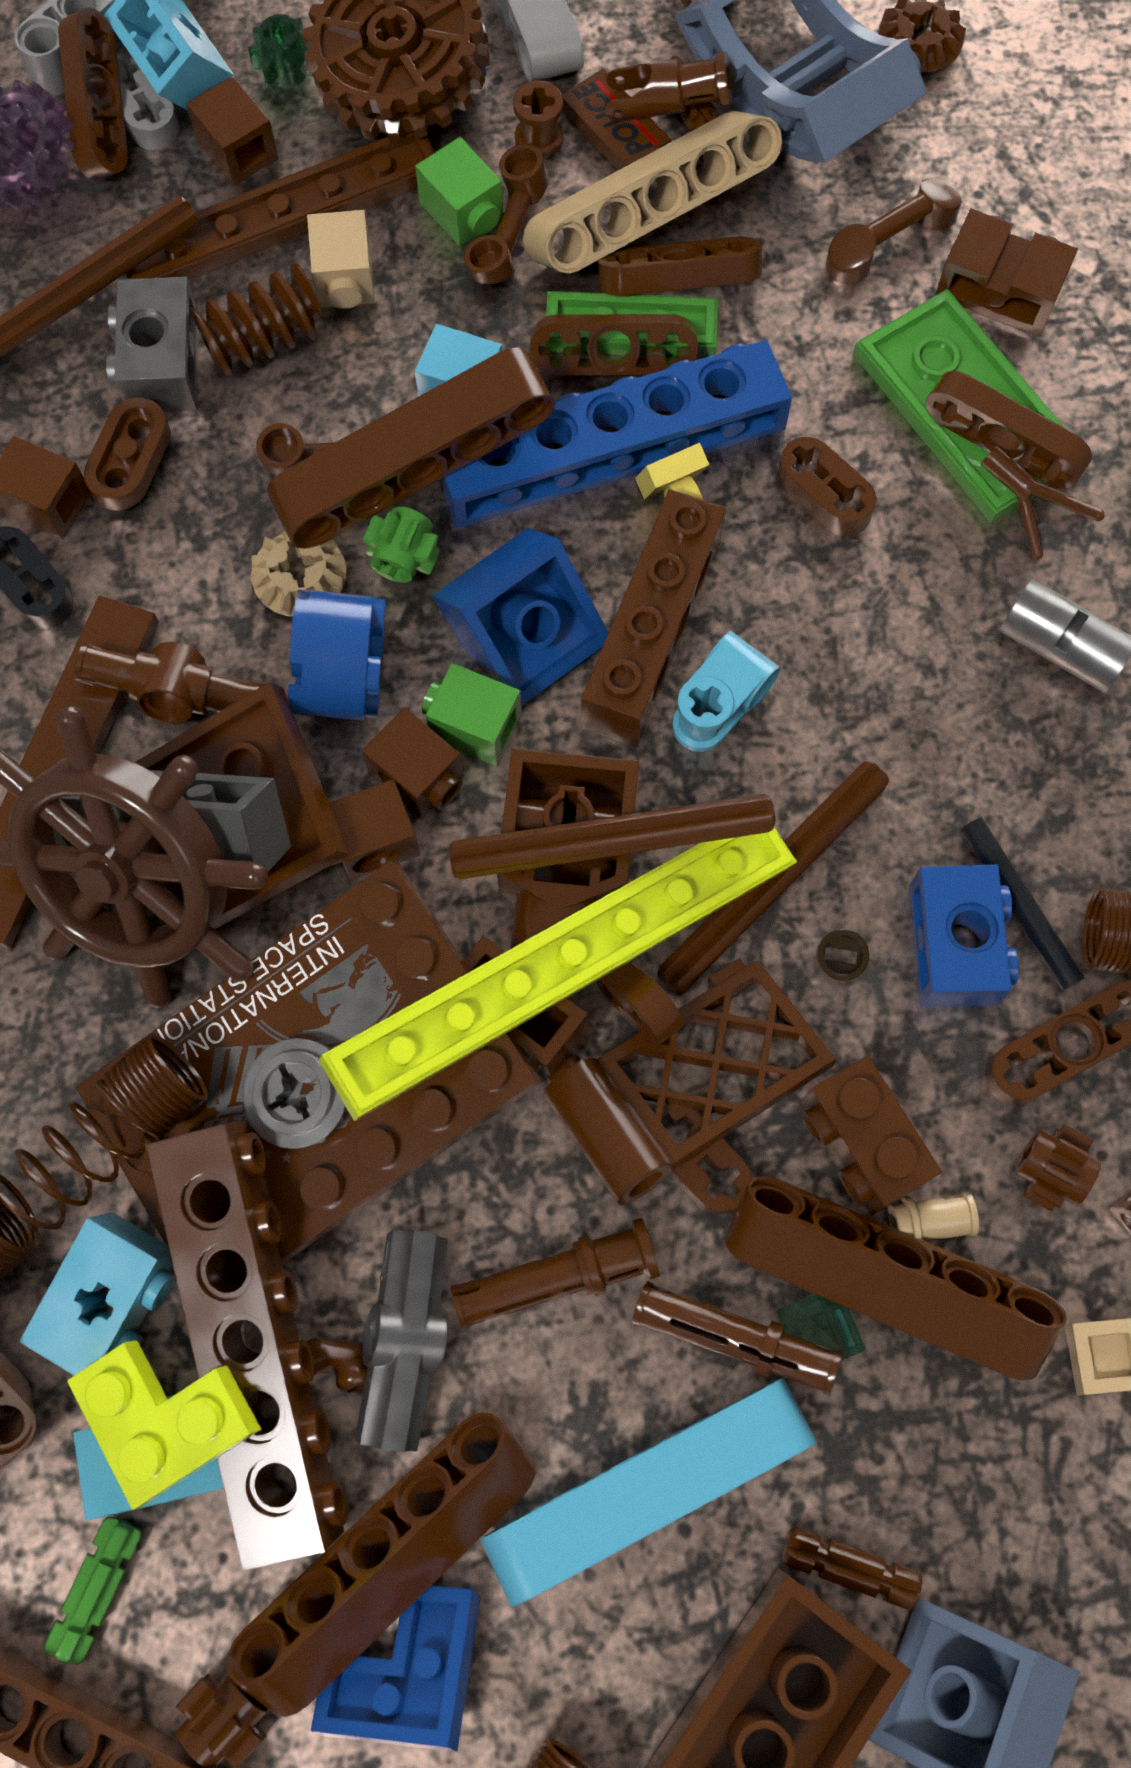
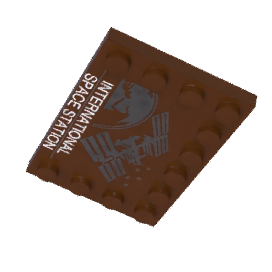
M391 859L252 959L254 971L248 980L238 982L227 977L149 1033L161 1036L171 1043L191 1063L206 1085L208 1092L206 1102L203 1101L201 1106H198L195 1111L192 1110V1113L187 1115L185 1120L182 1119L181 1123L177 1124L175 1129L172 1128L170 1133H167L164 1138L154 1137L143 1131L145 1153L141 1158L128 1159L117 1155L119 1165L165 1244L168 1245V1240L146 1144L225 1123L248 1120L243 1102L245 1079L255 1059L271 1045L287 1039L300 1038L320 1043L331 1050L471 972L400 863ZM510 1031L356 1121L353 1120L345 1107L343 1113L345 1122L335 1127L323 1143L300 1149L279 1147L263 1139L249 1122L250 1131L255 1132L259 1136L265 1152L266 1168L261 1173L266 1199L275 1204L281 1220L282 1236L281 1240L277 1242L282 1264L543 1082ZM142 1039L75 1087L89 1113L100 1124L112 1145L129 1153H137L140 1149L137 1132L133 1124L120 1115L100 1094L96 1087V1080H104V1073L112 1065H115L117 1061H120L133 1047L141 1043ZM289 1074L292 1092L284 1098L285 1102L277 1107L295 1105L300 1106L305 1113H308L307 1108L309 1106L306 1096L314 1090L313 1086L319 1082H299L293 1075ZM215 1181L210 1190V1202L217 1213L225 1216L230 1208V1194L222 1183ZM230 1250L225 1260L226 1271L233 1281L243 1285L247 1275L246 1263L237 1252Z

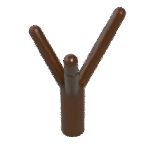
M997 445L980 463L981 466L1016 495L1030 553L1035 560L1042 558L1043 550L1030 499L1031 494L1095 521H1101L1105 517L1104 511L1092 506L1090 502L1039 483Z

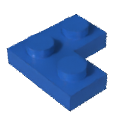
M430 1586L399 1617L392 1660L358 1656L317 1696L310 1731L326 1737L457 1752L481 1595L472 1589Z

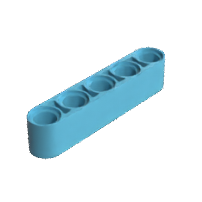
M781 1377L481 1537L480 1542L510 1607H514L796 1456L816 1444L817 1439L785 1378Z

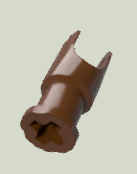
M727 51L717 53L713 59L682 63L680 58L617 68L611 70L606 76V83L614 90L641 88L632 97L615 99L606 104L605 114L614 121L683 113L689 105L720 101L723 106L729 105L733 101L731 66ZM616 77H623L624 79L617 80ZM621 110L622 113H616L614 111Z

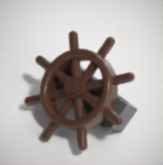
M72 705L62 707L56 714V724L67 757L52 764L36 778L0 748V784L16 797L9 816L8 841L0 840V867L14 868L24 891L34 906L54 927L43 945L44 954L49 959L61 960L67 956L74 945H77L92 955L108 962L135 967L145 999L150 1006L155 1008L164 1007L171 999V991L163 966L182 959L191 953L194 948L235 981H246L252 976L254 965L251 959L216 931L214 927L220 920L225 908L227 887L258 890L264 887L268 881L269 870L291 848L274 778L198 773L197 763L187 755L175 757L165 771L148 770L123 758L96 753L85 716L78 707ZM70 873L76 874V881ZM158 881L181 883L184 903ZM104 903H115L118 915L104 908ZM144 905L167 925L150 926Z

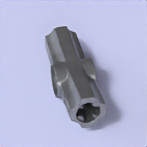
M392 1230L386 1235L378 1303L374 1304L369 1312L363 1337V1363L368 1368L355 1441L361 1445L398 1452H417L430 1376L436 1375L440 1369L447 1340L446 1316L440 1312L448 1239L442 1238L436 1233L418 1230Z

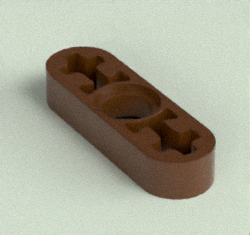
M86 7L60 21L58 37L72 157L79 170L86 177L92 180H101L124 170L128 161L115 35L111 25L102 13L94 8ZM86 81L91 83L96 90L100 100V108L91 100L87 91Z
M738 236L618 249L598 260L599 288L608 295L629 296L751 282L762 275V243L751 237Z
M676 314L550 315L541 319L535 325L531 334L529 351L535 366L540 371L549 375H649L666 370L670 365L678 361H695L698 354L697 333L692 323ZM617 330L629 338L631 346L625 356L619 359H608L599 352L597 341L607 331ZM580 331H590L587 349L589 359H580L581 346L564 347L562 357L558 358L551 357L549 347L540 346V344L548 343L550 333H561L563 343L580 344ZM638 331H647V344L665 342L666 333L669 332L678 333L679 342L688 343L687 346L678 347L677 356L666 357L664 347L647 346V358L638 359L640 353Z
M959 371L944 373L926 398L925 405L928 413L941 426L988 452H991L997 445L1031 476L1057 489L1073 488L1092 461V451L1081 437L965 373ZM1003 427L1007 428L1008 430H1010V431L1013 432L1014 434L1010 433L1009 431H1007V430L1004 429Z
M1131 980L1114 984L1002 1047L990 1058L986 1066L985 1079L990 1092L1003 1103L1015 1106L1024 1105L1131 1045V1020L1119 1023L1106 1033L1099 1021L1115 1012L1121 1006L1120 1002L1124 1006L1131 1004ZM1073 1026L1085 1033L1090 1044L1089 1053L1085 1059L1072 1060L1059 1051L1056 1044V1035L1061 1027ZM1107 1039L1112 1042V1045L1108 1044ZM1037 1041L1039 1043V1047H1037L1033 1042ZM1041 1053L1047 1063L1028 1076L1026 1084L1029 1089H1026L1020 1081L1010 1085L1005 1080L1004 1073L1011 1067L1008 1058L1016 1066H1019ZM1052 1069L1058 1073L1057 1076L1053 1075Z

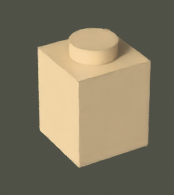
M365 210L307 215L311 273L320 308L337 307L345 309L360 304L375 303L371 246Z

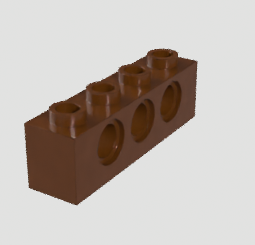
M672 489L668 490L581 697V728L638 748L720 546L726 508Z

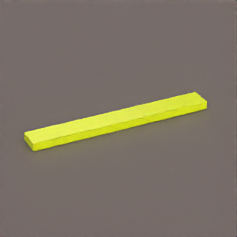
M775 827L768 833L699 843L322 1054L318 1061L353 1120L356 1121L783 873L797 861Z

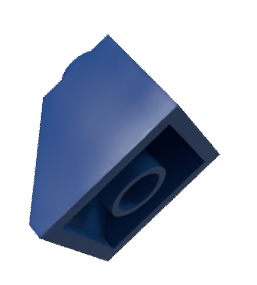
M530 528L519 533L432 595L464 650L487 677L519 689L521 706L602 648L609 633L560 539Z

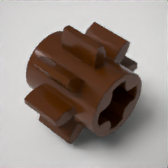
M1063 1124L1060 1130L1056 1128L1053 1135L1038 1129L1026 1145L1015 1169L1016 1174L1024 1177L1029 1182L1023 1196L1051 1212L1055 1207L1060 1208L1064 1200L1078 1207L1088 1196L1101 1169V1162L1090 1157L1091 1154L1087 1153L1093 1139L1066 1124Z
M207 1673L204 1678H200L176 1705L180 1712L187 1717L176 1730V1737L185 1751L203 1768H218L225 1759L233 1768H239L267 1737L266 1733L256 1724L267 1713L268 1709L240 1688L229 1677L228 1673L219 1683Z

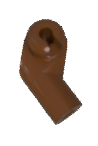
M314 1337L306 1341L313 1356L314 1376L319 1373L335 1374L337 1388L343 1392L351 1393L364 1388L368 1367L363 1363V1346L360 1343L323 1337Z

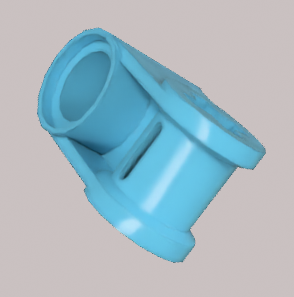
M728 632L715 645L702 666L683 685L678 694L677 711L673 716L672 723L675 739L682 747L691 751L705 752L713 750L721 744L722 740L741 718L763 699L777 679L781 667L734 632Z

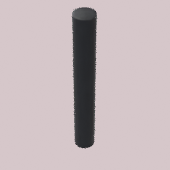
M978 818L964 826L960 831L982 865L998 864L1000 885H1007L1010 889L1012 913L1061 990L1065 991L1084 980V975L983 818Z

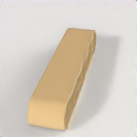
M738 111L725 113L536 214L530 219L524 231L523 242L525 251L535 262L563 273L579 271L767 169L780 154L782 135L779 126L770 117ZM749 130V143L745 151H743V139ZM703 154V169L699 176H696V164L699 157ZM656 179L657 193L654 199L649 202V187ZM609 204L611 209L610 220L604 228H601V213ZM562 229L564 235L563 245L553 255L551 247L553 238Z

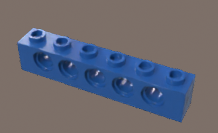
M768 340L750 345L736 344L726 348L719 354L696 361H678L670 365L666 370L639 378L634 376L624 377L614 382L611 386L592 392L567 394L555 402L552 414L543 423L440 479L439 482L455 527L459 529L638 475L647 465L698 443L701 444L704 453L707 454L786 430L792 395ZM720 394V395H724V396H726V397H728V398H726V399H719V398H715V397H713V396H711V395ZM657 411H670V412H672V413H674V414H673V415H660V414H658V413H656V412H657ZM604 427H614L619 429V431L605 432L600 429ZM551 443L564 445V447L559 449H549L544 446ZM494 460H505L509 462L503 466H492L488 464L489 462Z

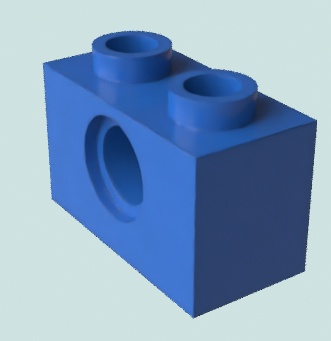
M998 864L920 867L909 885L920 1008L997 1006L1012 991L1011 986L1017 984L1019 974L1017 952L1014 947H1007L1005 924L1010 922L1012 914L1011 893L1007 885H1000ZM963 925L973 930L977 935L979 947L966 948L960 945L952 935L951 926Z

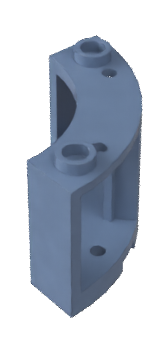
M697 0L674 15L697 61L713 59L719 52H728L733 96L735 97L730 104V108L733 111L770 117L778 124L781 131V151L798 159L811 162L828 161L927 94L921 77L919 59L912 51L908 38H888L869 30L856 21L837 0H791L798 14L818 41L769 73L763 69L746 49L723 10L725 6L734 0ZM843 68L850 72L816 96L804 95Z

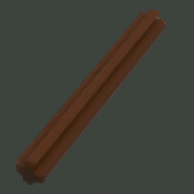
M177 196L1 315L0 358L195 227L198 223V217L190 203L183 196Z
M864 761L784 841L797 862L788 870L712 913L659 966L657 975L661 981L676 994H683L885 790L889 783L887 774L874 762Z
M759 794L456 840L450 843L449 855L454 877L457 879H467L768 833L774 829L776 816L771 797L767 794Z

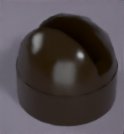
M839 929L826 934L818 943L815 954L816 963L820 971L835 981H849L860 976L865 971L870 956L866 941L858 933L847 929ZM826 948L857 952L856 964L838 960H824Z

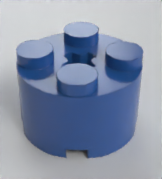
M298 590V598L295 599L289 658V664H292V677H296L295 684H288V701L294 715L365 721V718H378L381 684L380 670L381 662H383L386 599H376L374 596Z

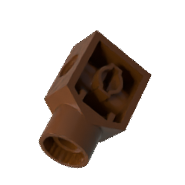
M511 748L501 834L634 814L640 761ZM630 854L497 874L499 893L515 903L510 949L628 884Z

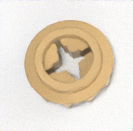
M284 530L283 534L273 539L264 537L263 547L258 554L251 555L252 571L250 580L254 591L266 607L278 614L293 617L295 599L298 598L299 589L341 593L345 585L346 563L344 555H342L334 539L312 548H296L291 544ZM297 554L298 558L302 559L304 565L309 566L305 568V578H303L305 587L299 588L297 580H294L290 572H285L290 569V560H292V555Z

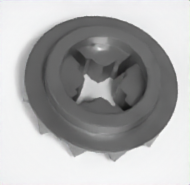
M287 1039L265 1049L251 1065L243 1089L244 1108L250 1124L266 1141L283 1148L300 1149L325 1142V1138L335 1127L345 1122L343 1113L346 1106L318 1061L322 1054L329 1051L327 1046L307 1039ZM289 1074L293 1075L299 1082H319L313 1086L314 1090L306 1096L309 1106L307 1108L308 1113H305L300 1106L295 1105L277 1107L285 1102L284 1098L292 1092Z

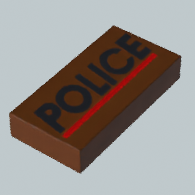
M603 68L562 94V112L617 170H620L669 144L671 139L651 118L614 121L606 116L605 106L608 102L630 96L625 90H614L606 83L608 72ZM621 110L614 111L616 113H622Z

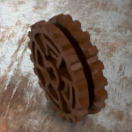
M325 0L323 4H312L308 12L313 26L306 27L303 31V40L309 49L304 52L309 70L315 72L313 78L319 95H324L322 101L330 115L339 113L338 118L341 126L350 131L359 125L364 138L374 140L382 132L387 133L390 142H400L404 133L413 131L417 139L427 136L428 126L437 123L444 128L451 124L453 121L450 113L456 108L466 111L473 103L469 92L482 89L485 83L484 72L481 68L490 64L488 46L484 45L489 41L484 23L479 21L482 18V12L478 0Z

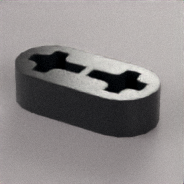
M10 526L0 527V554L9 550L17 556L22 564V567L14 572L5 561L0 559V591L31 626L40 629H50L63 624L71 615L74 607L73 596L63 578L25 533L18 528ZM36 583L45 594L50 595L53 599L50 604L44 607L41 603L35 601L28 590Z

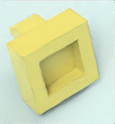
M698 443L647 465L635 480L644 500L664 492V497H666L669 489L703 500L694 478L709 466V462L701 444Z

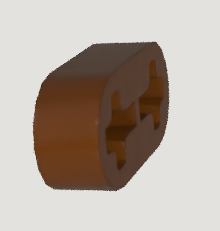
M800 437L786 445L782 452L778 470L779 483L784 490L834 534L851 536L865 530L871 521L877 500L875 490L871 484L826 443L817 438ZM796 462L803 466L813 462L816 464L815 473L809 469L798 473L795 471ZM854 499L859 503L857 511L853 508H847L843 512L837 509L839 500L843 503H848Z
M631 961L596 981L612 1007L655 1046H659L685 1026L679 1010L667 993Z
M666 1104L664 1105L661 1123L667 1120L671 1125L676 1126L684 1121L690 1126L686 1137L688 1139L701 1130L703 1117L693 1108ZM723 1138L669 1173V1176L701 1209L717 1216L729 1215L737 1210L746 1187L752 1180L751 1171L745 1161ZM703 1160L718 1174L724 1173L727 1169L734 1172L737 1178L731 1187L737 1194L735 1198L731 1200L722 1193L713 1199L707 1194L705 1190L711 1180L699 1166Z

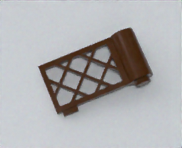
M739 958L708 977V984L711 986V989L678 1009L685 1026L695 1022L719 1027L714 1054L677 1048L678 1032L670 1037L668 1046L661 1044L655 1046L639 1032L597 1059L588 1058L581 1060L579 1056L567 1058L562 1061L552 1077L547 1076L550 1084L544 1091V1098L619 1205L628 1204L644 1196L660 1184L673 1169L834 1066L836 1058L758 960L746 967ZM754 984L769 1004L767 1021L729 1014L731 997ZM723 1003L722 1013L710 1011ZM775 1014L779 1016L784 1024L774 1023ZM726 1028L764 1035L760 1063L721 1056ZM772 1037L799 1042L811 1057V1060L796 1070L767 1065ZM638 1055L664 1059L665 1065L660 1088L632 1083L620 1066ZM673 1061L711 1068L707 1097L668 1090ZM722 1070L757 1077L754 1096L742 1104L714 1099L718 1071ZM765 1079L777 1081L763 1090ZM645 1100L657 1102L655 1114ZM675 1104L704 1111L701 1130L677 1145L661 1124L664 1105ZM711 1113L724 1115L709 1125Z

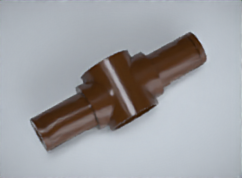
M179 642L160 643L154 647L152 654L139 651L137 656L109 651L82 643L78 651L74 675H76L75 682L129 692V699L137 700L138 708L144 715L154 721L172 725L185 723L190 719L192 713L204 715L206 710L220 712L265 685L264 683L248 682L214 674V668L206 666L204 657L197 650Z

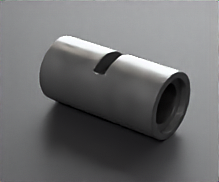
M1035 579L1029 582L999 630L1001 633L1104 694L1109 690L1131 657V635Z

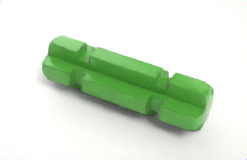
M107 1516L102 1520L92 1542L98 1548L94 1555L86 1554L61 1607V1611L66 1613L63 1621L55 1620L45 1641V1651L55 1659L79 1665L85 1660L95 1638V1635L89 1632L93 1625L97 1627L101 1625L125 1574L126 1569L120 1565L124 1558L131 1560L141 1539V1530L134 1524L111 1516Z

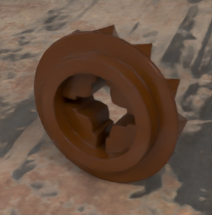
M898 0L894 8L885 9L878 29V34L893 39L908 38L912 51L919 59L921 72H933L950 65L959 56L966 33V28L960 25V11L946 10L944 0H938L935 3L927 2L926 0H915L914 2ZM922 25L930 26L931 31H926L922 36L919 35L915 41L913 40L914 29L918 30Z

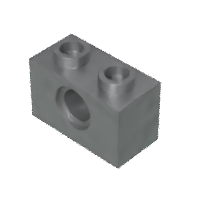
M187 277L117 280V303L108 306V325L110 335L115 341V354L107 355L106 372L110 389L118 390L123 401L129 398L143 397L156 402L164 412L197 410L198 328L190 308L194 309L198 314L199 312Z

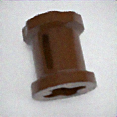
M541 80L530 81L521 85L513 98L514 114L520 121L514 133L515 144L534 145L541 151L543 159H548L554 153L560 151L563 144V130L557 122L563 111L562 93L550 82Z

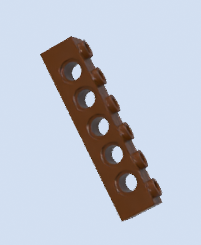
M248 1120L225 1123L146 1144L198 1377L200 1379L213 1369L227 1365L261 1428L260 1431L217 1458L242 1570L325 1552L345 1532L343 1525L347 1521V1501L342 1485L339 1481L332 1480L326 1455L331 1446L330 1428L324 1412L315 1408L310 1382L314 1378V1361L308 1343L304 1339H299L293 1312L298 1307V1293L292 1274L287 1269L283 1270L277 1242L281 1240L282 1226L275 1204L270 1200L267 1201L261 1173L265 1171L266 1158L262 1142L255 1132L250 1131ZM215 1181L222 1183L230 1194V1208L225 1216L217 1213L210 1202V1190ZM230 1250L237 1252L246 1263L247 1275L243 1285L233 1281L226 1271L225 1260ZM244 1320L254 1323L260 1329L263 1336L261 1353L251 1351L244 1344L241 1336ZM259 1391L270 1394L277 1401L280 1409L278 1422H271L260 1413L257 1406ZM274 1463L283 1464L293 1472L297 1483L296 1492H288L277 1484L273 1475Z

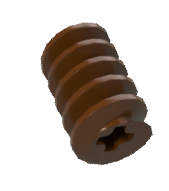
M295 263L290 267L291 285L280 273L274 272L270 274V294L258 282H250L248 284V303L237 291L227 292V312L215 300L210 299L206 301V321L194 309L190 308L198 331L212 360L227 377L233 375L231 356L237 355L248 368L254 366L252 347L258 345L269 359L275 357L273 338L279 336L290 350L296 348L294 329L300 327L311 341L317 339L315 320L323 319L316 294L299 264Z

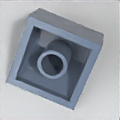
M919 1598L912 1610L896 1658L912 1671L868 1740L918 1768H1049L1080 1672Z

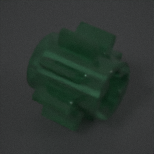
M276 14L266 18L259 27L252 28L255 44L248 47L253 70L263 71L266 85L269 86L273 83L282 88H294L301 84L306 76H313L315 73L309 70L304 52L309 49L303 40L304 30L301 18L294 19L288 15Z

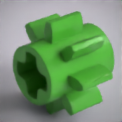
M407 507L393 508L391 512L388 511L385 519L373 515L362 540L368 544L365 553L372 556L370 559L372 569L381 576L399 583L410 582L413 577L415 578L418 570L430 575L441 550L436 546L439 537L432 534V522L422 513Z

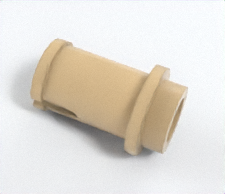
M969 1192L915 1202L911 1196H904L899 1200V1204L889 1205L888 1224L890 1227L924 1241L965 1235L976 1236L979 1232L978 1210L973 1196Z

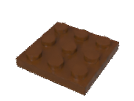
M268 682L134 762L148 770L165 771L175 757L187 755L197 763L198 773L274 778L291 848L269 870L268 881L264 887L258 890L227 887L225 908L214 929L349 855L285 691L279 685ZM159 881L184 903L181 883Z

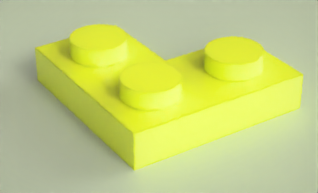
M137 1340L122 1343L67 1380L132 1510L148 1504L261 1430L227 1365L213 1369L179 1393L167 1399Z

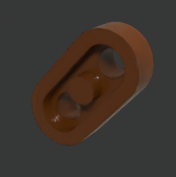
M134 397L117 404L110 412L85 465V483L93 499L106 509L125 510L133 507L143 499L171 437L170 426L164 411L153 400ZM140 432H150L143 439H134ZM127 480L122 486L111 488L115 482Z

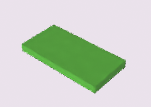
M946 289L856 342L853 352L855 358L990 524L1018 508L1016 495L980 465L990 452L937 423L926 409L925 401L927 396L944 373L959 371L977 379L1062 427L1064 426L954 295ZM1003 427L1004 429H1006V430L1009 431L1010 433L1014 434L1013 432H1011V431L1008 430L1007 428ZM1036 479L1039 483H1042V484H1044V485H1047V484L1041 482L1040 480ZM1032 494L1030 495V499L1036 497Z

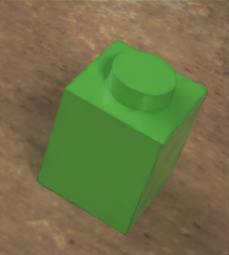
M458 137L415 166L421 206L459 247L476 236L489 233L503 216L502 181L461 137Z
M451 663L443 681L434 680L430 685L423 701L422 714L426 715L427 726L455 750L497 766L522 715L520 690Z

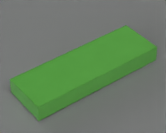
M548 291L546 317L550 315L676 314L689 320L696 330L698 341V354L696 358L716 355L718 298L655 295L613 296L605 293ZM617 330L605 332L597 341V348L601 354L626 355L631 346L629 338ZM580 331V344L563 343L561 333H550L549 341L545 343V346L549 347L551 352H563L564 347L581 346V353L588 354V336L590 331ZM638 331L640 337L639 356H647V346H661L665 349L666 357L677 356L678 347L688 345V343L679 342L678 333L676 332L666 333V340L663 343L647 344V331Z

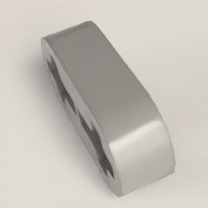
M118 53L117 58L126 130L133 141L142 148L159 150L168 147L176 140L180 128L172 102L156 93L130 53ZM128 79L132 84H136L137 89L130 92L123 81ZM149 111L157 122L151 124L148 119H143L142 114Z

